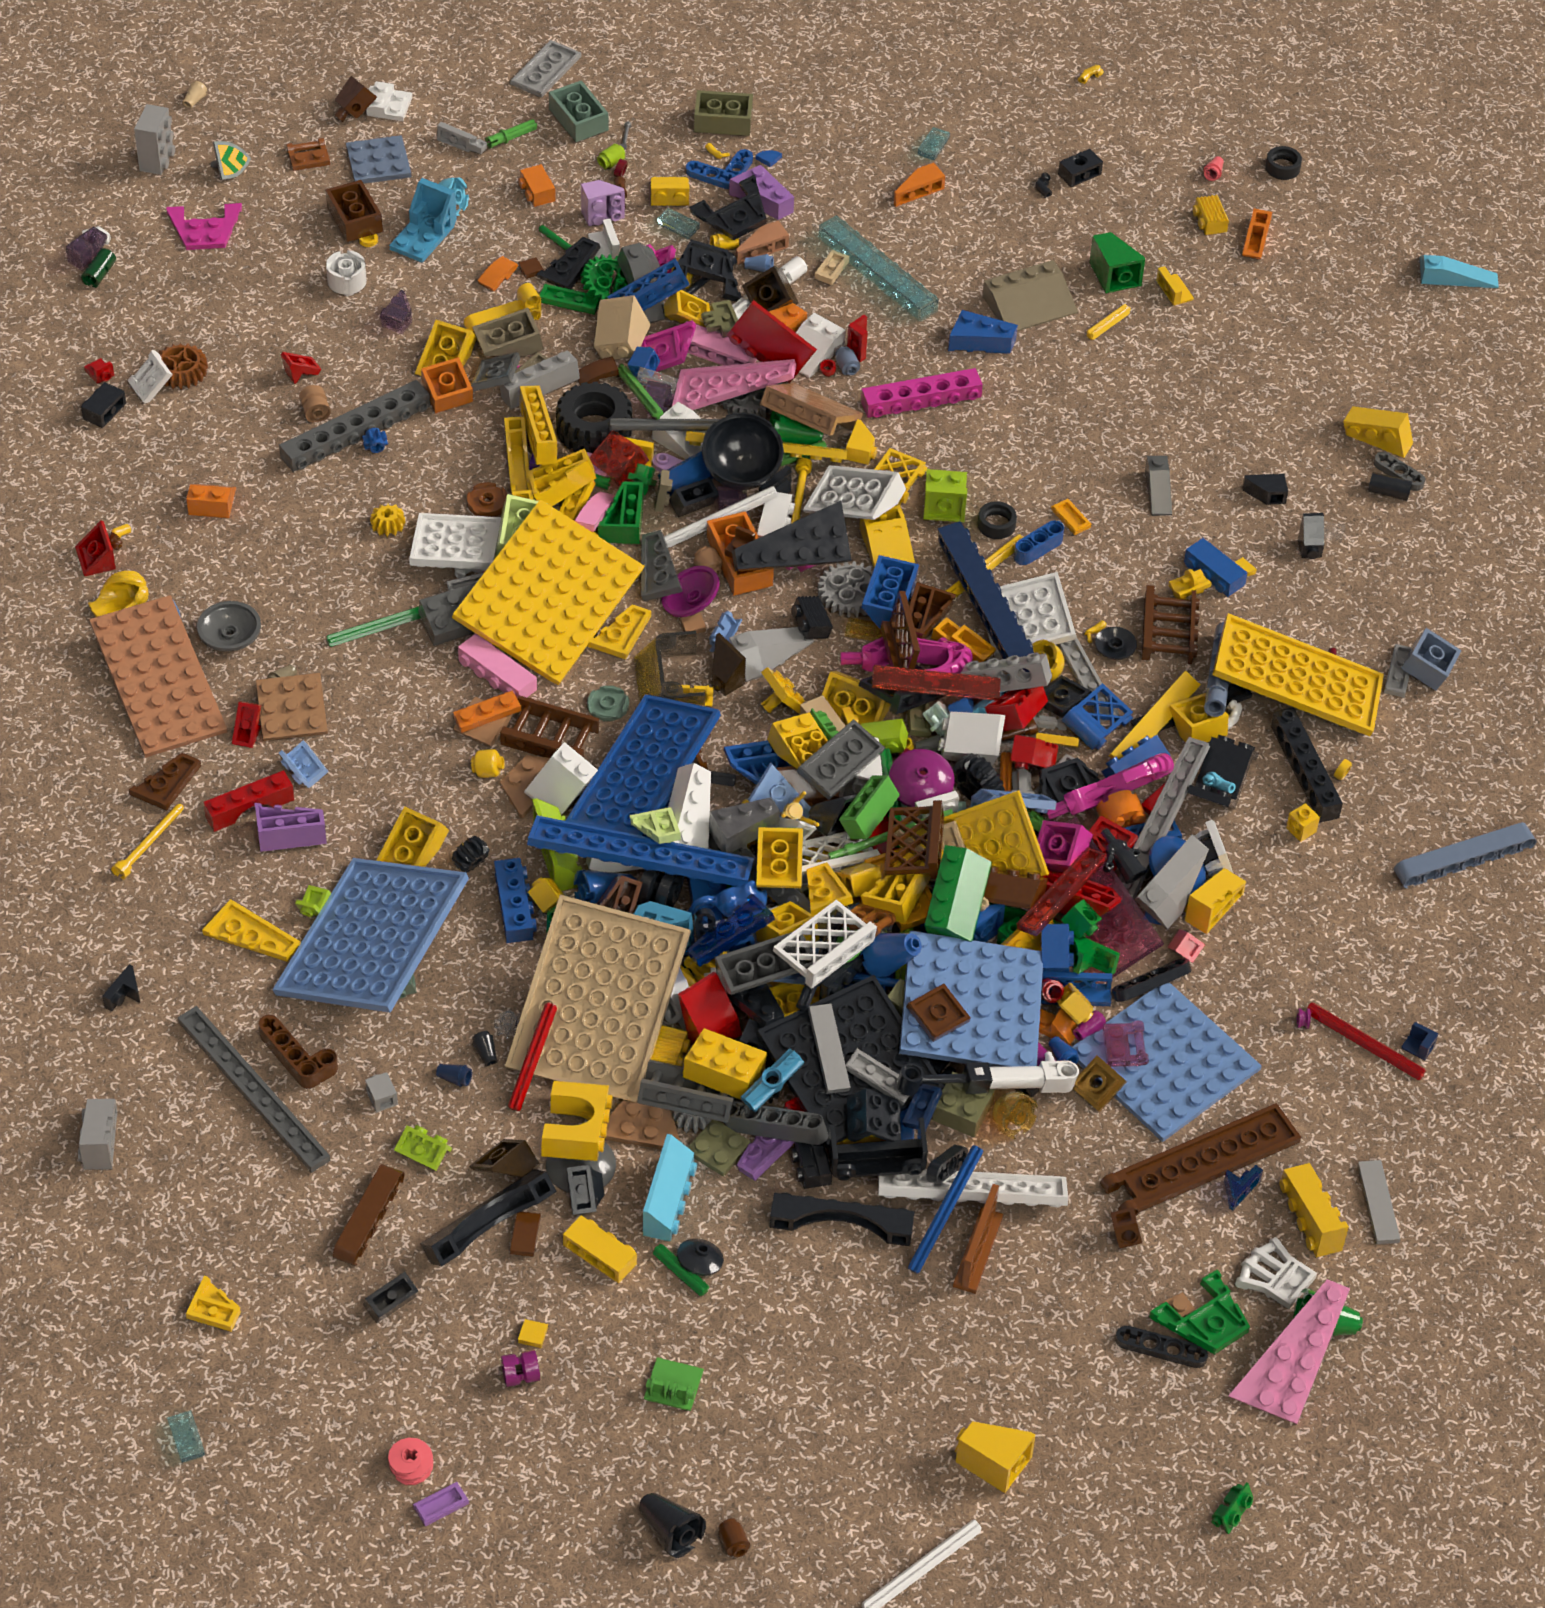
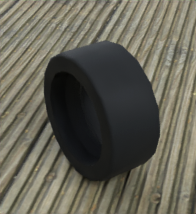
M1278 146L1272 148L1267 153L1265 169L1270 176L1276 179H1293L1300 173L1302 156L1296 149L1291 147ZM1284 159L1292 162L1294 165L1280 166L1274 161Z
M992 501L980 508L977 524L979 531L984 536L991 539H1004L1014 533L1017 514L1012 506L1004 502ZM991 515H1000L1007 518L1009 522L1004 525H993L987 522L986 518Z

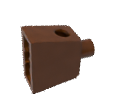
M350 76L335 98V102L341 107L334 115L342 122L349 114L358 118L376 100L377 96L354 77Z

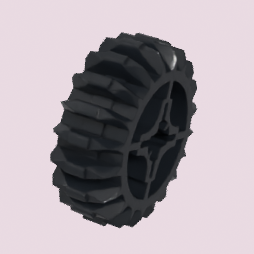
M971 753L965 757L963 756L955 763L953 767L954 782L957 783V788L970 801L972 796L980 789L1005 791L1002 786L1003 781L1000 780V775L995 771L996 768H993L991 762H987L984 757Z

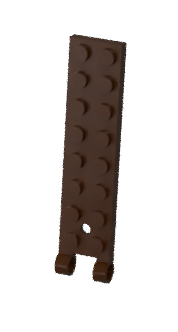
M1275 1103L1115 1173H1110L1101 1179L1100 1185L1107 1194L1118 1190L1124 1185L1133 1199L1123 1202L1119 1206L1118 1211L1134 1207L1137 1216L1146 1209L1298 1144L1301 1141V1136L1279 1105ZM1152 1181L1154 1185H1147L1146 1182Z

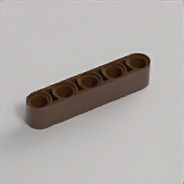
M384 1164L379 1166L336 1242L333 1250L334 1259L353 1266L357 1265L358 1257H362L368 1246L366 1244L368 1239H372L378 1228L376 1226L378 1221L382 1220L387 1212L388 1203L392 1202L399 1190L397 1189L398 1185L404 1181L405 1173Z

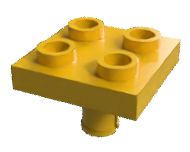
M766 667L761 673L775 692L763 701L761 705L767 712L771 713L774 708L783 702L800 714V707L805 702V699L798 692L795 693L793 690L795 686L787 677L784 678L779 671L776 670L774 672Z

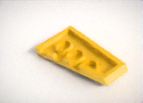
M231 899L202 929L205 936L286 962L294 955L301 944L296 938Z

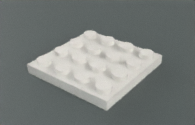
M419 513L409 558L410 565L417 567L429 566L487 570L495 559L501 517Z
M1058 572L1000 586L1002 596L1006 597L1009 602V609L1015 612L1018 625L1023 626L1025 637L1030 639L1032 644L1043 639L1055 645L1077 639ZM988 633L991 645L996 648L994 642L992 641ZM996 648L994 658L1001 659L1002 657Z

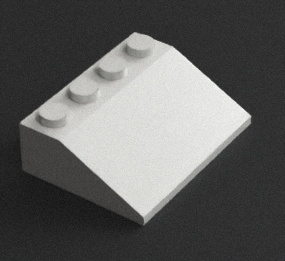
M829 465L803 511L805 513H815L842 501L844 517L874 520L899 503L906 487L898 472Z

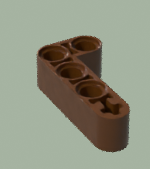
M265 1015L260 1018L259 1033L261 1040L301 1087L311 1089L337 1073L338 1061L334 1050L329 1048L322 1049L309 1056L276 1016Z

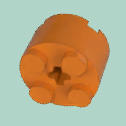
M1131 790L1112 793L1108 796V801L1105 803L1101 801L1096 807L1099 817L1103 816L1123 828L1142 824L1146 821V814L1137 793L1134 792L1132 794Z

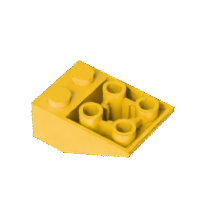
M900 505L892 507L874 520L860 518L859 529L874 568L879 555L915 563L906 519Z
M810 712L773 722L767 738L775 753L796 769L828 742Z

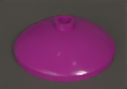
M694 566L680 572L677 575L683 592L662 597V605L667 613L674 617H689L703 611L717 595L720 585L718 575L712 568L707 566Z
M913 749L901 754L893 762L889 772V777L900 794L897 800L907 807H915V802L952 792L954 786V773L948 761L940 754L927 749ZM920 771H925L927 774L922 775Z

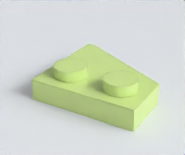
M671 807L630 815L631 825L659 844L681 840V833Z

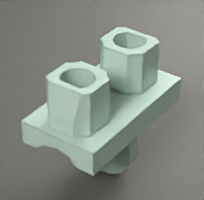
M940 701L936 702L922 715L932 726L930 728L932 732L935 731L940 736H944L945 731L941 730L944 718L948 717L949 709Z

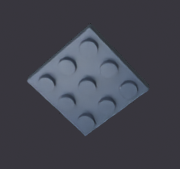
M402 135L346 143L354 181L362 180L365 184L412 177Z

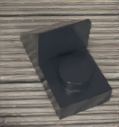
M130 964L102 995L104 1008L111 1012L116 1006L123 1004L125 996L140 1003L134 969Z

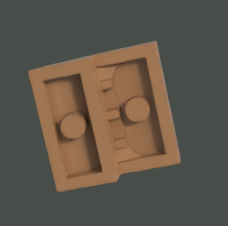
M475 697L469 703L468 706L474 705L484 700ZM513 714L461 733L456 723L453 730L492 747L503 726L507 727Z

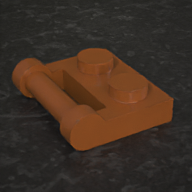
M319 138L318 141L294 145L292 143L286 144L293 171L330 165L324 138ZM317 149V150H312V151L299 152V151Z
M860 903L850 910L866 924L871 921L877 926L875 937L886 926H891L896 922L894 913ZM847 924L850 930L860 929L854 924Z

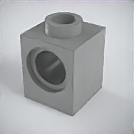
M387 1072L365 1079L366 1092L376 1113L398 1105L397 1092Z

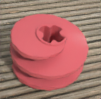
M418 1438L401 1439L393 1444L389 1450V1468L396 1479L402 1484L417 1485L424 1482L430 1476L433 1469L431 1448L426 1442Z

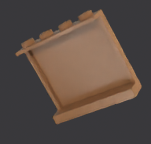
M795 383L766 386L760 405L830 436L833 435L837 424L853 431L857 419L861 420L863 413Z

